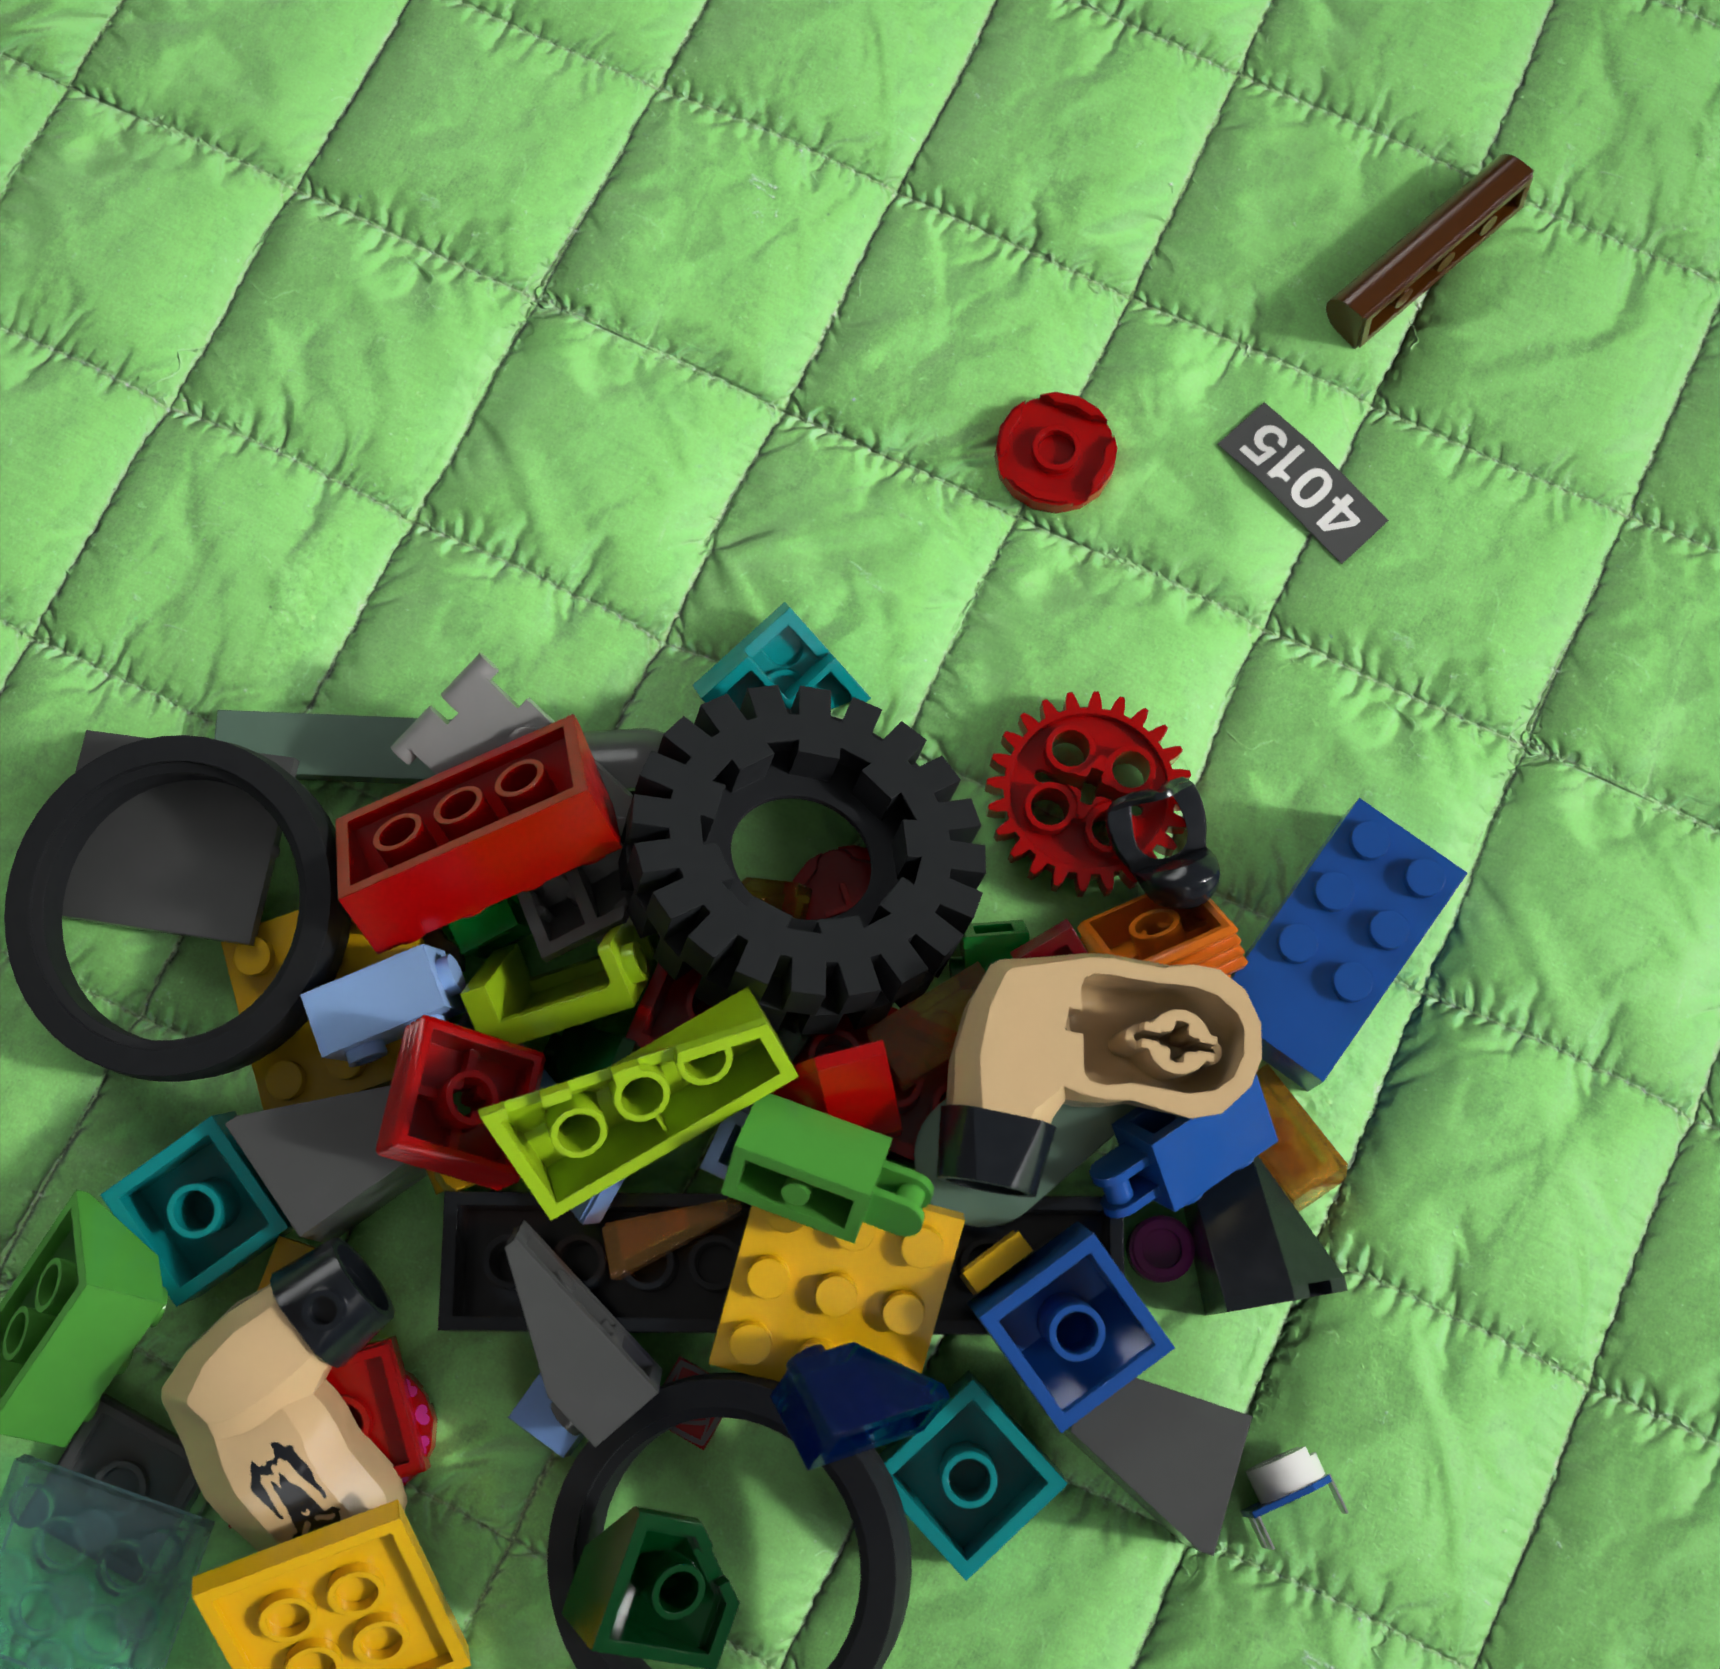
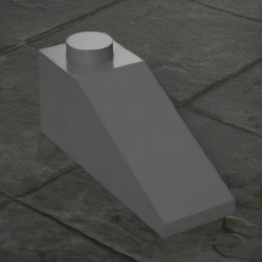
M522 1220L514 1227L505 1246V1251L546 1393L552 1401L550 1405L551 1410L558 1422L569 1433L575 1436L582 1433L596 1448L659 1393L663 1369L525 1220Z

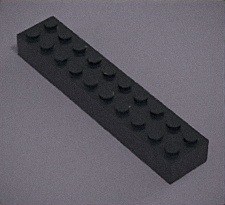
M445 1191L438 1330L451 1332H529L505 1251V1246L514 1227L522 1220H525L629 1333L716 1334L751 1205L715 1193H617L600 1223L582 1225L571 1210L551 1221L531 1192ZM1044 1196L1022 1216L1003 1226L976 1228L964 1225L933 1335L990 1336L967 1302L1076 1221L1095 1234L1124 1275L1123 1218H1110L1106 1216L1101 1206L1102 1197ZM1014 1230L1015 1233L1019 1231L1033 1251L979 1293L973 1295L959 1277L962 1274L960 1270Z

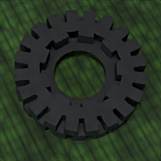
M772 685L747 688L740 710L730 696L725 694L701 704L695 723H692L683 716L663 734L658 752L651 750L639 775L620 839L621 843H624L618 861L621 891H633L627 912L640 939L657 933L661 936L653 958L675 981L691 969L701 974L702 977L694 997L711 1007L749 987L774 1031H778L786 1013L792 1012L798 1013L801 1035L834 1034L843 1014L848 1015L854 1029L858 1030L884 1021L894 1002L903 1011L921 997L928 989L933 978L940 976L974 919L983 894L977 888L986 874L985 845L972 843L981 827L972 799L950 801L961 779L943 756L921 766L916 763L927 741L903 721L884 739L873 733L882 709L855 697H852L843 719L831 716V690L807 686L799 687L791 709L785 707L779 686ZM779 799L808 800L832 809L856 829L868 850L871 875L865 894L853 907L842 914L818 920L793 918L782 910L752 896L740 881L731 855L733 833L742 818L754 808Z

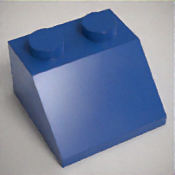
M1078 1221L967 1302L968 1306L1060 1433H1063L1175 1348L1095 1234Z

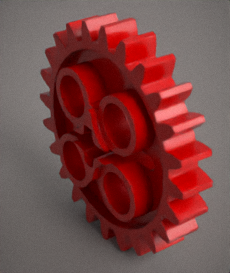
M1094 691L1088 706L1080 708L1074 694L1069 692L1066 695L1063 711L1058 712L1047 699L1043 700L1039 709L1040 722L1026 713L1020 715L1018 725L1023 737L1013 732H1004L1001 744L1011 755L993 753L989 766L1004 776L988 778L985 784V791L992 795L1000 796L1002 799L990 803L987 806L986 815L990 818H1005L1006 821L996 829L994 839L996 842L1010 839L1015 840L1016 844L1012 848L1008 860L1010 863H1013L1028 856L1033 861L1027 877L1031 881L1038 877L1045 869L1051 872V891L1057 892L1065 878L1074 879L1077 897H1083L1089 882L1096 880L1102 894L1109 896L1113 890L1114 877L1119 876L1122 882L1131 889L1135 887L1138 881L1119 860L1111 846H1105L1097 841L1093 835L1092 825L1100 821H1106V813L1111 803L1126 794L1145 789L1156 791L1164 782L1179 777L1189 779L1191 777L1190 770L1172 769L1171 767L1180 757L1183 749L1181 746L1162 748L1160 743L1168 730L1166 725L1159 726L1150 732L1143 727L1149 711L1146 708L1138 711L1132 718L1125 716L1124 697L1120 696L1113 704L1111 710L1102 709L1100 694L1098 691ZM1062 743L1073 744L1081 750L1085 761L1077 766H1065L1056 760L1052 748ZM1120 764L1133 765L1142 773L1144 784L1134 788L1125 787L1114 778L1112 768ZM1038 772L1044 773L1054 782H1039L1035 779L1034 775ZM1085 783L1096 787V798L1091 805L1080 801L1081 790ZM1171 796L1159 801L1135 805L1140 807L1142 814L1138 816L1132 814L1133 833L1138 848L1145 855L1157 859L1153 851L1170 857L1177 848V845L1166 833L1183 834L1187 828L1184 818L1174 813V811H1181L1174 797ZM1041 800L1053 801L1063 810L1064 820L1054 825L1043 824L1035 818L1031 806Z

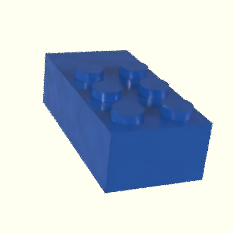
M1361 798L1342 816L1245 953L1244 957L1248 960V964L1243 969L1232 973L1231 979L1246 990L1261 1022L1262 1059L1307 1092L1325 1081L1467 875V872Z

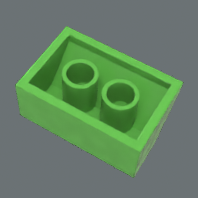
M75 1190L0 1302L1 1435L65 1448L81 1424L89 1422L93 1418L106 1388L116 1375H122L126 1371L132 1359L134 1348L148 1328L155 1327L161 1321L166 1310L168 1292L162 1285L158 1255L88 1192Z

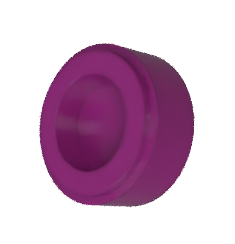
M1158 1215L1141 1221L1133 1228L1127 1240L1126 1253L1132 1269L1140 1277L1154 1283H1166L1180 1278L1189 1270L1195 1256V1245L1190 1231L1182 1222L1170 1216Z

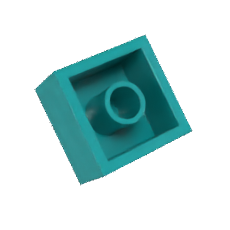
M235 1111L210 1116L100 1194L112 1214L158 1255L162 1285L167 1289L168 1296L176 1307L202 1296L274 1245L279 1236L285 1237L295 1230L225 1125L235 1116H238Z
M970 1370L960 1377L879 1454L894 1481L905 1514L965 1581L977 1572L1068 1485L1060 1469Z

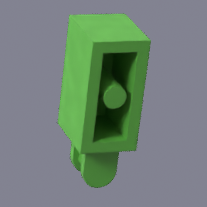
M770 1093L756 1101L747 1116L735 1142L721 1194L855 1244L863 1222L899 1236L907 1237L917 1234L921 1230L925 1219L922 1208L930 1204L934 1194V1186L930 1179L922 1173L886 1160L893 1138Z

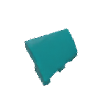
M786 602L780 605L692 685L705 703L728 694L739 710L747 688L772 685L779 686L785 707L789 709L792 707L800 686L831 690V709L851 702L852 697L864 702L871 699Z

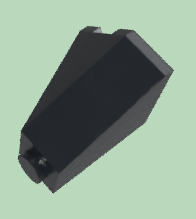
M1256 1156L1253 1162L1245 1168L1236 1170L1204 1192L1199 1200L1183 1207L1187 1228L1194 1240V1263L1205 1316L1348 1291L1344 1275L1259 1156Z

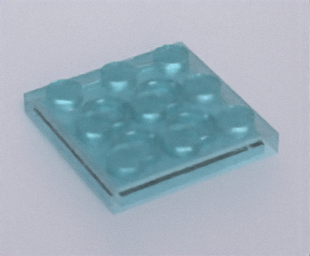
M27 1454L14 1459L0 1499V1669H165L192 1591V1577L196 1576L199 1571L215 1521Z

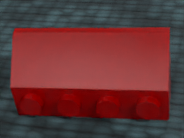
M571 714L335 819L338 900L377 955L399 945L411 944L422 938L425 934L456 920L473 917L488 906L520 892L534 890L554 877L582 865L596 863L607 854L621 849L622 845L614 806L575 715Z

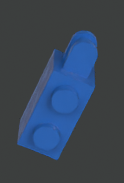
M1257 1074L1251 1087L1222 1114L1190 1119L1136 1107L1111 1124L1119 1146L1095 1161L1090 1167L1089 1173L1094 1185L1103 1188L1104 1195L1101 1198V1206L1105 1215L1110 1218L1130 1216L1153 1200L1173 1212H1177L1182 1207L1196 1202L1202 1197L1204 1192L1236 1170L1251 1164L1256 1156L1278 1142Z

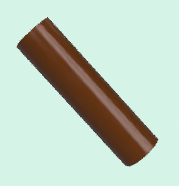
M1499 155L1328 301L1326 312L1333 328L1354 349L1362 347L1523 208L1533 179L1534 170L1513 155Z

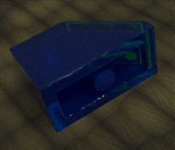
M855 1342L828 1350L823 1345H814L798 1352L787 1362L786 1367L788 1370L770 1395L808 1471L923 1432L950 1398L944 1384Z

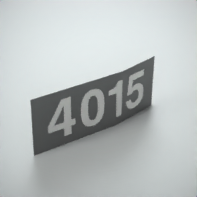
M1265 402L1218 443L1223 450L1255 476L1341 564L1389 521L1312 442Z

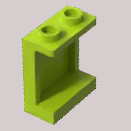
M629 916L627 923L609 929L598 946V956L534 977L530 974L518 943H514L494 950L460 995L476 1031L514 1044L527 1042L635 1007L658 964L653 955L658 945L659 937L658 934H654L640 939Z

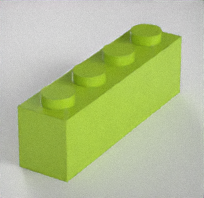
M746 987L606 1069L479 1109L478 1113L498 1145L552 1221L799 1077L751 990L749 987Z

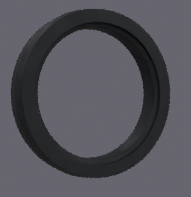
M189 735L160 736L123 745L99 756L69 777L42 806L22 839L9 876L4 915L6 945L16 982L25 1001L51 1035L74 1053L101 1067L129 1077L158 1082L197 1080L234 1072L257 1062L289 1040L309 1020L300 995L335 980L348 944L352 918L338 900L336 829L317 799L296 778L265 756L240 745L207 737ZM184 780H208L234 785L251 795L272 815L281 828L292 851L298 874L300 895L297 925L291 947L277 975L262 995L241 1014L224 1025L200 1035L176 1040H149L120 1028L101 1014L88 1000L72 973L65 951L62 929L63 902L71 870L80 851L96 828L113 811L138 794L154 787Z
M744 1373L693 1375L660 1386L659 1393L596 1448L589 1441L586 1443L572 1464L558 1495L551 1520L547 1549V1575L553 1612L564 1645L577 1669H652L640 1658L591 1651L561 1613L584 1547L604 1531L608 1508L614 1492L633 1460L658 1436L674 1426L690 1420L710 1417L747 1420L764 1425L783 1434L807 1451L832 1479L844 1499L853 1521L860 1554L861 1580L859 1599L849 1633L839 1653L827 1669L883 1668L897 1641L909 1601L912 1563L908 1523L901 1498L880 1455L851 1420L834 1406L808 1390L772 1379Z

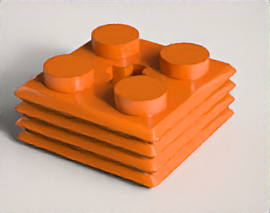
M1144 894L1084 920L1077 927L1078 932L1081 934L1080 940L1085 945L1088 953L1111 954L1165 965L1194 964L1220 969L1230 978L1232 973L1243 969L1248 964V960L1243 956L1245 950L1240 945L1242 940L1236 934L1238 928L1211 898L1206 903L1195 908L1172 909L1157 905Z

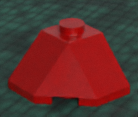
M883 1040L814 1057L796 1064L795 1070L799 1077L772 1092L774 1095L891 1138L900 1137L902 1134L901 1119Z

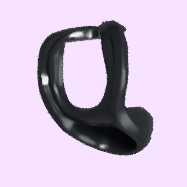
M1185 777L1171 779L1164 782L1156 791L1153 789L1139 790L1126 794L1111 803L1106 813V829L1111 847L1119 860L1129 869L1143 891L1154 903L1172 909H1191L1206 903L1214 895L1219 885L1220 867L1215 855L1206 847V814L1200 794L1193 782ZM1173 796L1180 807L1186 823L1187 842L1180 852L1168 858L1154 859L1148 857L1138 848L1134 838L1132 806L1155 802Z

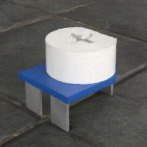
M1306 1447L1292 1448L1246 1471L1259 1502L1240 1511L1243 1517L1249 1518L1262 1548L1275 1549L1260 1516L1312 1493L1328 1484L1341 1513H1349L1331 1474L1325 1473L1316 1452L1308 1453Z

